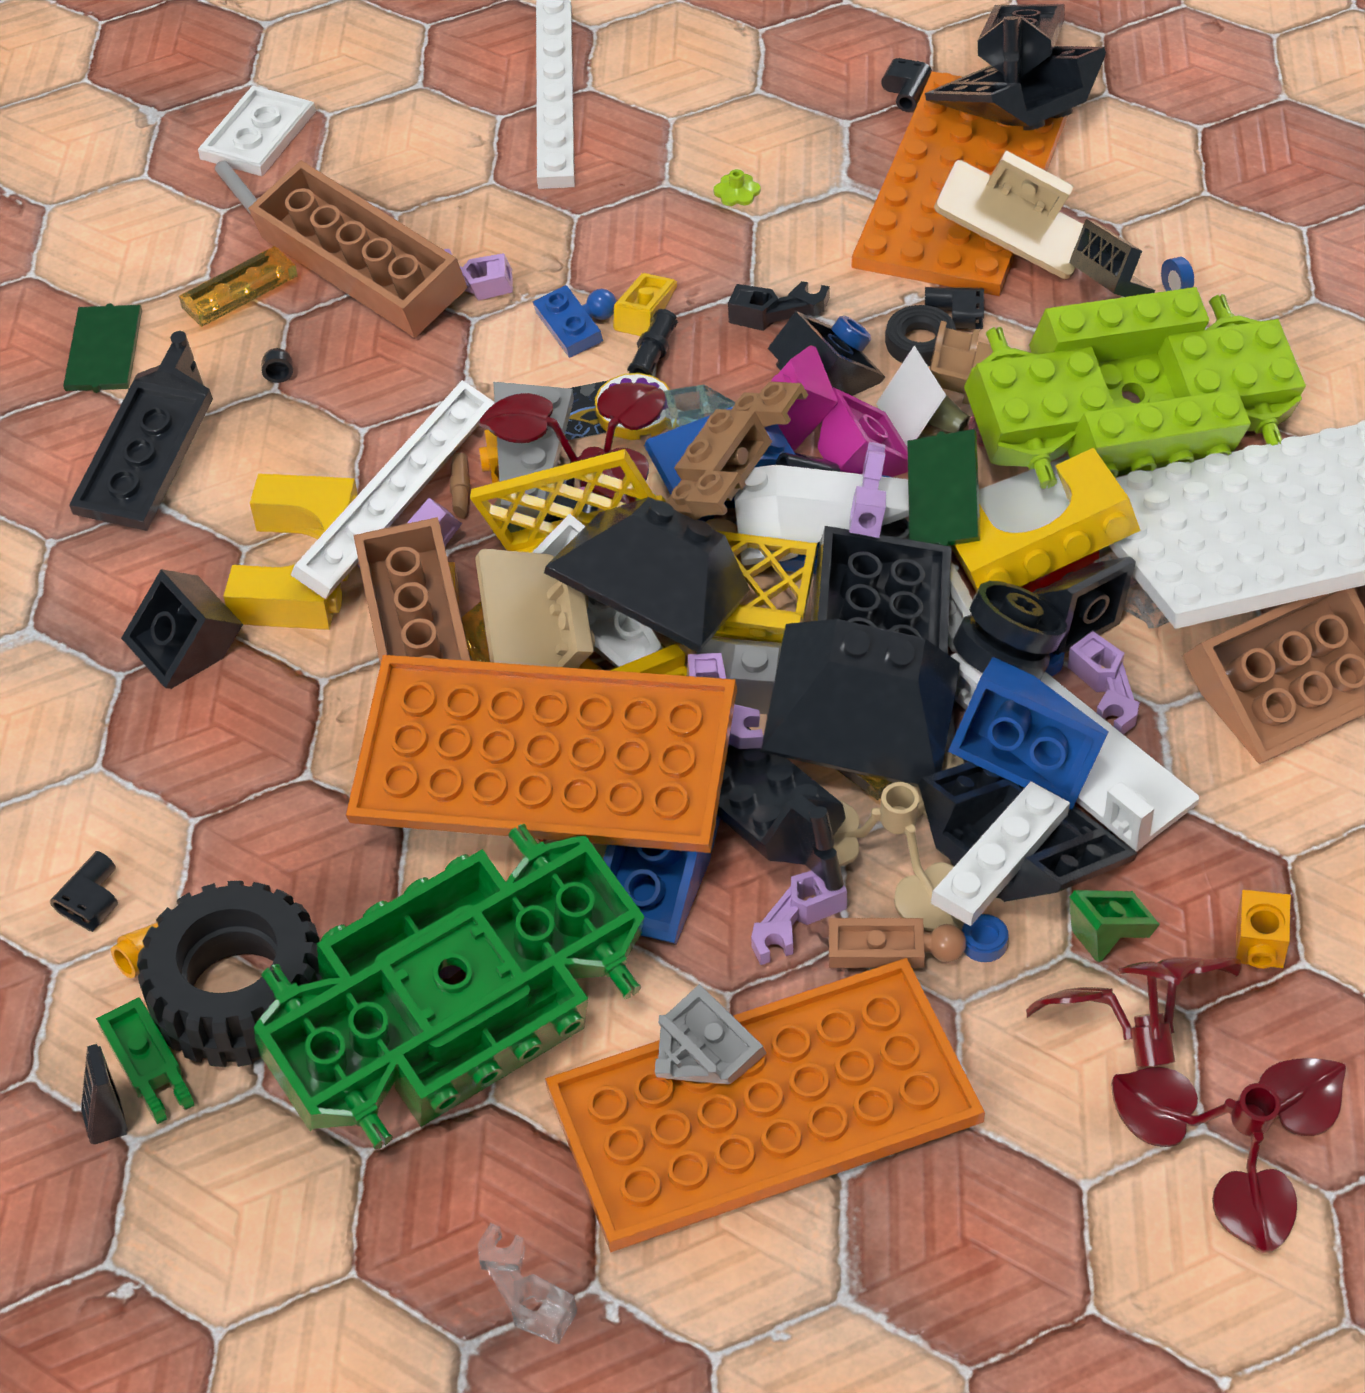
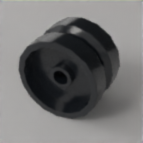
M987 581L980 584L969 610L971 614L963 618L954 636L953 645L957 653L981 673L985 671L992 657H995L1041 680L1049 665V653L1057 650L1067 631L1068 624L1063 615L1052 604L1022 587L1001 581Z

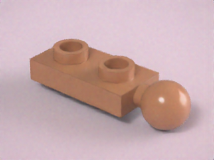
M829 918V968H877L904 958L908 959L912 968H924V952H931L940 961L952 962L959 959L966 949L964 933L957 926L951 924H943L936 927L932 933H924L923 918Z

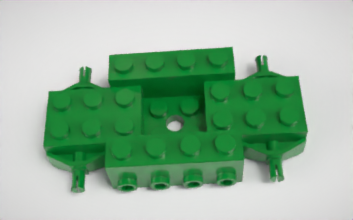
M520 824L518 825V830L516 827L513 828L508 836L522 853L523 859L507 881L503 879L483 849L471 856L467 854L461 855L452 860L446 866L445 871L431 879L424 877L416 880L406 888L401 896L390 902L380 901L368 908L359 920L348 926L344 924L335 926L326 932L321 941L317 943L319 975L323 980L300 986L296 983L291 985L279 964L271 966L272 972L269 967L263 971L261 976L274 993L275 1001L255 1024V1041L259 1048V1054L309 1131L317 1128L361 1126L373 1144L374 1149L382 1148V1141L384 1145H387L393 1138L378 1117V1109L394 1083L396 1091L420 1127L583 1030L585 1027L588 997L575 979L604 977L606 975V977L612 979L624 999L630 998L631 993L634 996L639 992L641 985L637 983L627 969L626 964L627 957L642 933L645 916L586 836L572 837L544 844L543 841L537 843L526 825ZM453 965L462 968L466 973V978L458 984L451 985L443 982L439 977V973L444 967Z

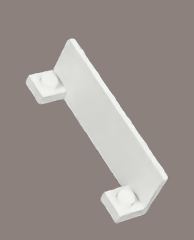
M956 652L951 656L960 662L954 700L964 709H967L983 673L968 664ZM1044 673L1041 679L1043 683L1109 731L1076 800L1078 804L1136 852L1198 805V794L1049 674Z

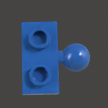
M565 285L533 301L536 314L566 355L571 358L603 342L601 330L592 318L594 317L599 320L610 318L614 314V304L617 300L609 290L597 289L590 293L586 304L581 305L568 286Z

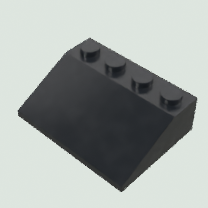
M825 526L815 560L810 621L840 619L925 638L945 653H948L951 547L880 535L877 538L850 533L848 529Z

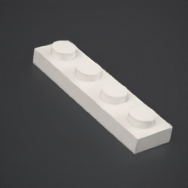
M1030 782L933 890L931 904L971 926L1017 874L1025 857L1033 855L1068 815L1070 802Z

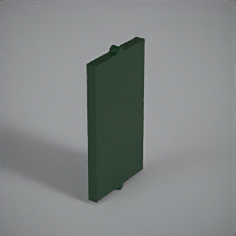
M108 303L106 306L78 307L63 384L65 391L93 390L94 393H98L101 390L129 389L142 314L141 305L113 306L112 303Z
M975 429L948 434L940 431L937 433V436L908 440L909 540L949 547L951 545L980 541L977 433Z

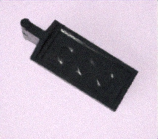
M1065 4L994 5L977 41L978 56L1004 75V83H1020L1022 76L1051 56L1065 19Z
M175 331L171 334L170 339L172 343L160 365L137 373L69 504L73 515L148 531L213 400L210 389L203 384L185 332Z
M728 744L717 815L769 861L806 865L824 881L827 890L836 891L841 889L844 883L837 851L833 848L835 844L833 836L846 819L843 803L787 758L760 752L761 748L738 749Z

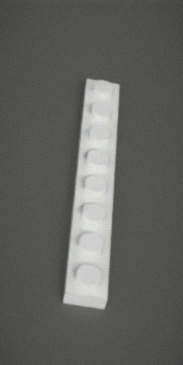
M536 0L538 189L575 187L571 0Z
M462 380L294 565L291 576L327 599L359 562L353 535L389 528L479 426L480 418L495 402Z

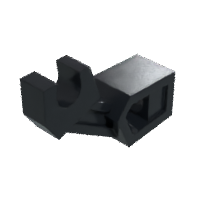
M801 281L788 296L778 298L773 289L736 284L728 302L729 323L764 331L774 322L790 319L795 311L814 317L825 310L830 298V286L821 285L818 293L810 294L808 293V282Z

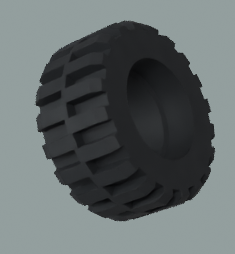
M228 881V886L217 888L215 883L203 886V892L191 896L190 892L177 900L178 906L172 910L167 907L156 919L158 927L151 926L142 941L144 948L138 953L137 967L140 972L138 980L153 1022L156 1024L167 1045L174 1051L182 1050L184 1057L194 1062L201 1063L203 1058H207L210 1066L226 1067L227 1062H236L238 1067L252 1065V1059L261 1057L255 1041L254 1026L275 1001L274 993L265 979L261 977L248 987L227 993L203 991L194 987L196 981L208 967L217 961L239 954L259 955L272 960V965L279 964L291 985L296 983L300 986L323 980L319 975L317 943L320 940L315 924L311 922L307 910L302 904L294 903L293 897L284 891L276 889L272 893L270 885L253 882L252 886H244L243 881Z

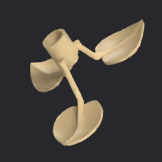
M946 752L944 754L942 771L964 764V759ZM895 782L888 785L882 792L881 808H873L870 818L861 828H859V816L855 809L846 802L839 800L843 803L846 819L833 836L835 843L833 848L837 851L840 867L853 862L858 857L859 843L857 838L866 837L878 821H881L883 827L893 834L905 833L912 868L916 875L903 878L896 887L894 902L899 915L902 918H923L924 930L933 931L936 927L943 924L955 925L962 930L964 922L931 904L933 890L954 866L946 862H937L929 866L925 871L921 867L915 836V825L917 818L922 814L926 819L928 818L919 787L905 782Z

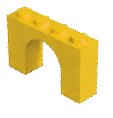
M1094 447L1055 465L1066 497L1070 503L1058 518L1041 528L1020 533L999 530L993 526L979 504L980 541L951 545L953 553L976 592L980 584L987 581H1001L1021 587L1141 531L1128 495Z
M258 473L250 500L256 531L304 534L318 540L358 496L355 478ZM295 564L284 567L232 565L223 598L225 605L243 625L330 630L333 614L339 613L341 609V583L325 599L291 576ZM349 573L342 581L348 580Z

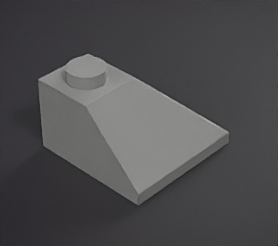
M711 638L704 648L696 654L721 653L726 679L736 680L737 694L735 704L757 709L760 714H768L781 643Z

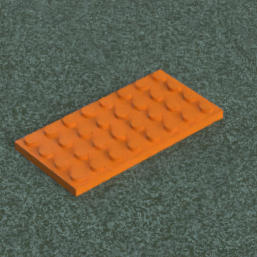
M932 71L852 254L851 268L948 287L984 288V294L1000 296L1016 254L940 215L935 211L934 205L957 160H962L991 175L1007 150L1047 171L1068 116L1060 118L1050 117L1044 120L1045 125L1043 127L1025 131L1023 126L1004 125L927 101L925 93L962 78V76Z
M383 655L346 817L352 824L508 836L513 828L516 827L518 830V825L525 824L534 839L560 841L577 836H586L594 844L711 853L737 694L736 680Z
M907 958L733 1015L763 1045L767 1054L731 1084L693 1082L656 1077L655 1062L659 1055L660 1040L545 1078L547 1091L610 1253L984 1123L985 1111Z

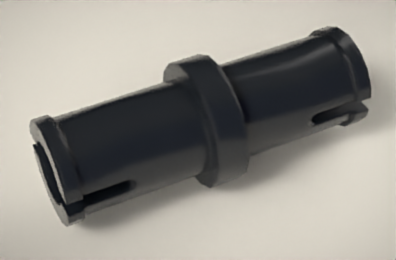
M659 309L655 312L647 332L642 333L637 342L638 350L627 368V371H630L629 374L642 373L652 376L658 360L665 357L669 349L668 340L678 324L677 317L673 312L666 309Z

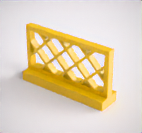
M626 449L473 488L470 494L471 501L507 551L530 553L569 514L586 526L599 512L625 505L626 503L620 502L624 494L638 499L650 497L654 500L666 502L663 495L655 496ZM620 466L625 473V477L623 480L604 475L602 472L603 470ZM576 478L588 483L585 489L582 490L563 484L564 480ZM595 485L616 491L613 499L591 492ZM538 488L550 493L546 500L526 494L525 491ZM557 495L578 502L573 509L553 501ZM500 498L510 501L511 504L508 509L492 505L488 500ZM585 504L603 509L591 513L582 512ZM518 505H522L540 512L537 518H533L515 511ZM547 513L563 518V520L551 523L543 521ZM511 523L527 529L510 532L507 527Z
M717 531L725 535L729 545L733 546L731 549L745 580L758 597L747 605H739L714 636L782 643L786 624L804 622L818 549L817 543ZM747 548L759 549L765 559L749 570H746L736 556ZM789 553L806 555L804 567L790 576L777 562ZM772 565L783 581L764 593L753 577ZM799 580H801L800 589L795 584ZM787 588H790L798 598L796 611L777 610L770 600Z

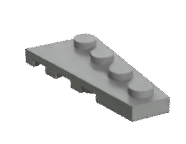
M493 382L495 403L505 397L521 393L536 394L550 400L553 404V413L550 417L556 419L564 434L566 433L574 401L573 389ZM548 427L546 434L540 439L522 444L508 442L497 437L499 480L504 481L557 467L562 445L554 430ZM538 488L525 491L526 494L546 500L550 493ZM501 499V507L508 509L511 502ZM518 505L515 512L537 518L540 511Z

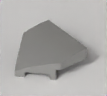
M700 984L666 1015H659L658 1023L661 1028L659 1055L655 1062L656 1077L693 1082L731 1084L767 1054L763 1045Z

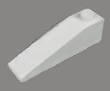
M783 465L754 467L745 480V487L739 489L734 498L738 533L818 543L821 541L825 526L849 530V519L856 486L862 487L863 476L862 474ZM881 476L878 490L886 491V509L882 522L883 526L909 516L908 479ZM747 548L741 552L743 565L758 564L765 559L759 549ZM789 553L779 561L797 557L798 554Z
M569 514L532 553L550 554L555 557L585 526ZM588 596L587 615L589 627L595 637L593 651L616 668L663 649L651 628Z

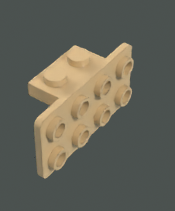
M1007 150L991 175L962 160H957L954 163L934 205L937 213L1063 279H1069L1074 272L1075 266L1070 264L1069 261L1084 224L1059 212L1073 189L1072 184Z
M482 549L476 555L475 560L490 662L578 668L593 653L595 637L589 627L587 615L588 596L544 574L546 565L554 558L553 555L496 549Z

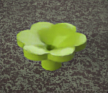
M734 169L729 174L724 175L720 183L716 184L713 189L714 195L721 198L722 204L726 206H734L736 204L750 205L754 197L759 195L761 191L760 185L753 181L752 176L744 174L739 169Z

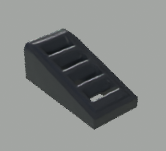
M97 1044L87 1046L81 1100L82 1116L91 1144H98L127 1135L126 1131H128L118 1090L101 1046L98 1047Z

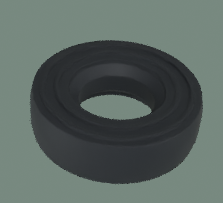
M914 305L900 309L887 322L885 330L887 350L893 358L903 363L915 346L927 366H930L941 321L947 322L946 328L956 330L954 321L946 312L932 306ZM922 329L933 332L936 337L927 342H915L909 340L905 335L910 331Z

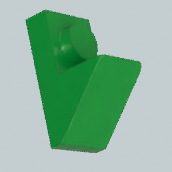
M1074 890L1069 896L1072 931L1098 963L1106 957L1120 938H1150L1160 925L1133 891Z

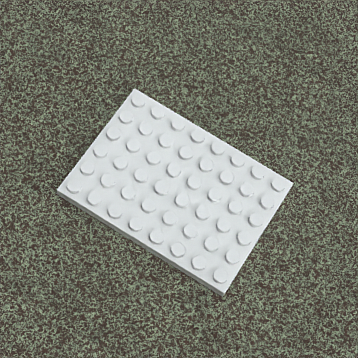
M1365 420L1356 425L1338 429L1327 428L1320 431V433L1307 436L1287 437L1281 441V444L1279 443L1274 446L1271 444L1250 445L1243 450L1234 451L1230 455L1227 453H1214L1205 458L1194 460L1191 463L1173 462L1166 467L1157 468L1153 471L1137 470L1130 472L1128 475L1116 477V480L1130 499L1141 531L1109 545V547L1118 558L1130 556L1136 561L1133 577L1175 629L1365 585Z

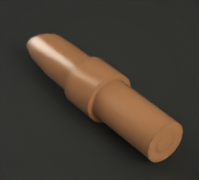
M455 453L452 456L450 493L452 495L453 512L462 519L467 515L468 495L470 493L468 457L464 453Z

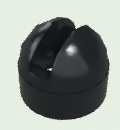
M281 348L268 350L261 361L263 377L274 383H281L290 379L293 374V361L290 354Z

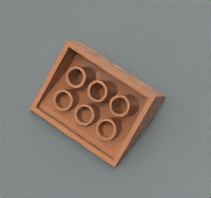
M1354 588L1286 603L1207 639L1182 655L1201 695L1258 764L1365 714V609Z

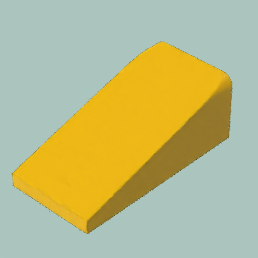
M641 273L614 304L613 328L616 331L637 336L647 332L655 312L666 308L677 287V281Z

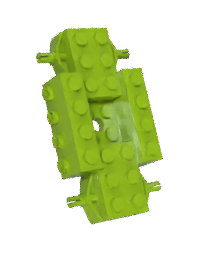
M1197 287L1045 308L1029 344L1031 353L1016 348L1011 349L1005 339L1003 328L997 327L996 329L993 327L986 332L993 352L971 369L964 388L990 463L999 466L1028 467L1029 470L1035 469L1040 487L1046 489V487L1051 488L1055 486L1058 482L1050 462L1067 451L1069 457L1072 458L1094 447L1113 476L1117 477L1128 475L1130 472L1137 470L1153 471L1157 468L1166 467L1173 462L1191 463L1194 460L1205 458L1214 453H1227L1230 455L1235 451L1246 431H1255L1256 434L1262 433L1266 444H1271L1272 446L1281 444L1283 439L1277 426L1291 417L1302 400L1301 394L1306 388V384L1279 319L1257 321L1239 315L1235 316L1231 313L1226 296L1221 294L1220 297L1216 295L1209 300L1217 320L1205 330L1210 320ZM1129 391L1136 394L1140 402L1132 403L1123 397L1122 392Z

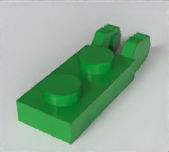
M140 997L96 1018L101 1032L138 1098H143L156 1124L167 1120L162 1101L156 1097L153 1090L169 1082L178 1104L184 1110L194 1106L193 1098L181 1077L183 1075L179 1064Z

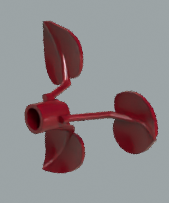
M620 383L604 390L599 396L597 403L600 415L611 419L608 423L604 449L588 447L582 451L579 457L574 453L558 421L550 417L553 413L552 402L540 395L521 393L505 397L488 408L480 418L479 425L488 429L502 440L521 444L540 439L546 434L548 427H551L570 459V463L626 449L646 481L649 474L648 460L640 452L629 448H615L611 450L614 432L619 423L629 430H639L652 424L664 409L665 393L661 388L658 389L656 386L643 383ZM620 466L603 470L602 472L604 475L623 480L625 477V473ZM579 480L580 487H586L588 482ZM595 485L592 493L613 499L616 491ZM624 494L620 502L628 504L636 501L637 498Z
M1174 957L1160 960L1157 963L1152 961L1139 962L1119 968L1118 975L1131 973L1147 976L1150 1014L1134 1016L1135 1026L1130 1025L1116 995L1113 993V989L1100 987L1070 988L1044 996L1026 1009L1027 1018L1048 1004H1067L1085 1001L1104 1003L1109 1005L1122 1027L1124 1040L1132 1039L1136 1067L1175 1062L1171 1034L1174 1033L1173 1017L1177 985L1192 974L1213 970L1225 971L1237 977L1242 968L1241 960L1237 958L1202 959ZM1157 978L1168 981L1164 1015L1159 1013Z
M1317 1058L1282 1061L1266 1069L1258 1083L1245 1087L1237 1101L1228 1098L1224 1104L1199 1115H1192L1198 1104V1097L1194 1086L1183 1074L1169 1068L1150 1067L1131 1073L1115 1074L1111 1086L1116 1110L1124 1124L1137 1138L1154 1146H1176L1185 1137L1187 1124L1198 1126L1226 1113L1231 1114L1234 1127L1243 1135L1251 1137L1246 1164L1247 1173L1231 1171L1219 1180L1213 1191V1209L1220 1224L1230 1234L1259 1252L1271 1253L1285 1242L1293 1228L1297 1214V1197L1292 1183L1283 1172L1276 1169H1266L1257 1172L1256 1164L1260 1145L1264 1139L1263 1134L1269 1130L1277 1116H1279L1282 1125L1288 1131L1297 1135L1315 1136L1326 1132L1333 1126L1341 1109L1346 1066L1340 1062Z

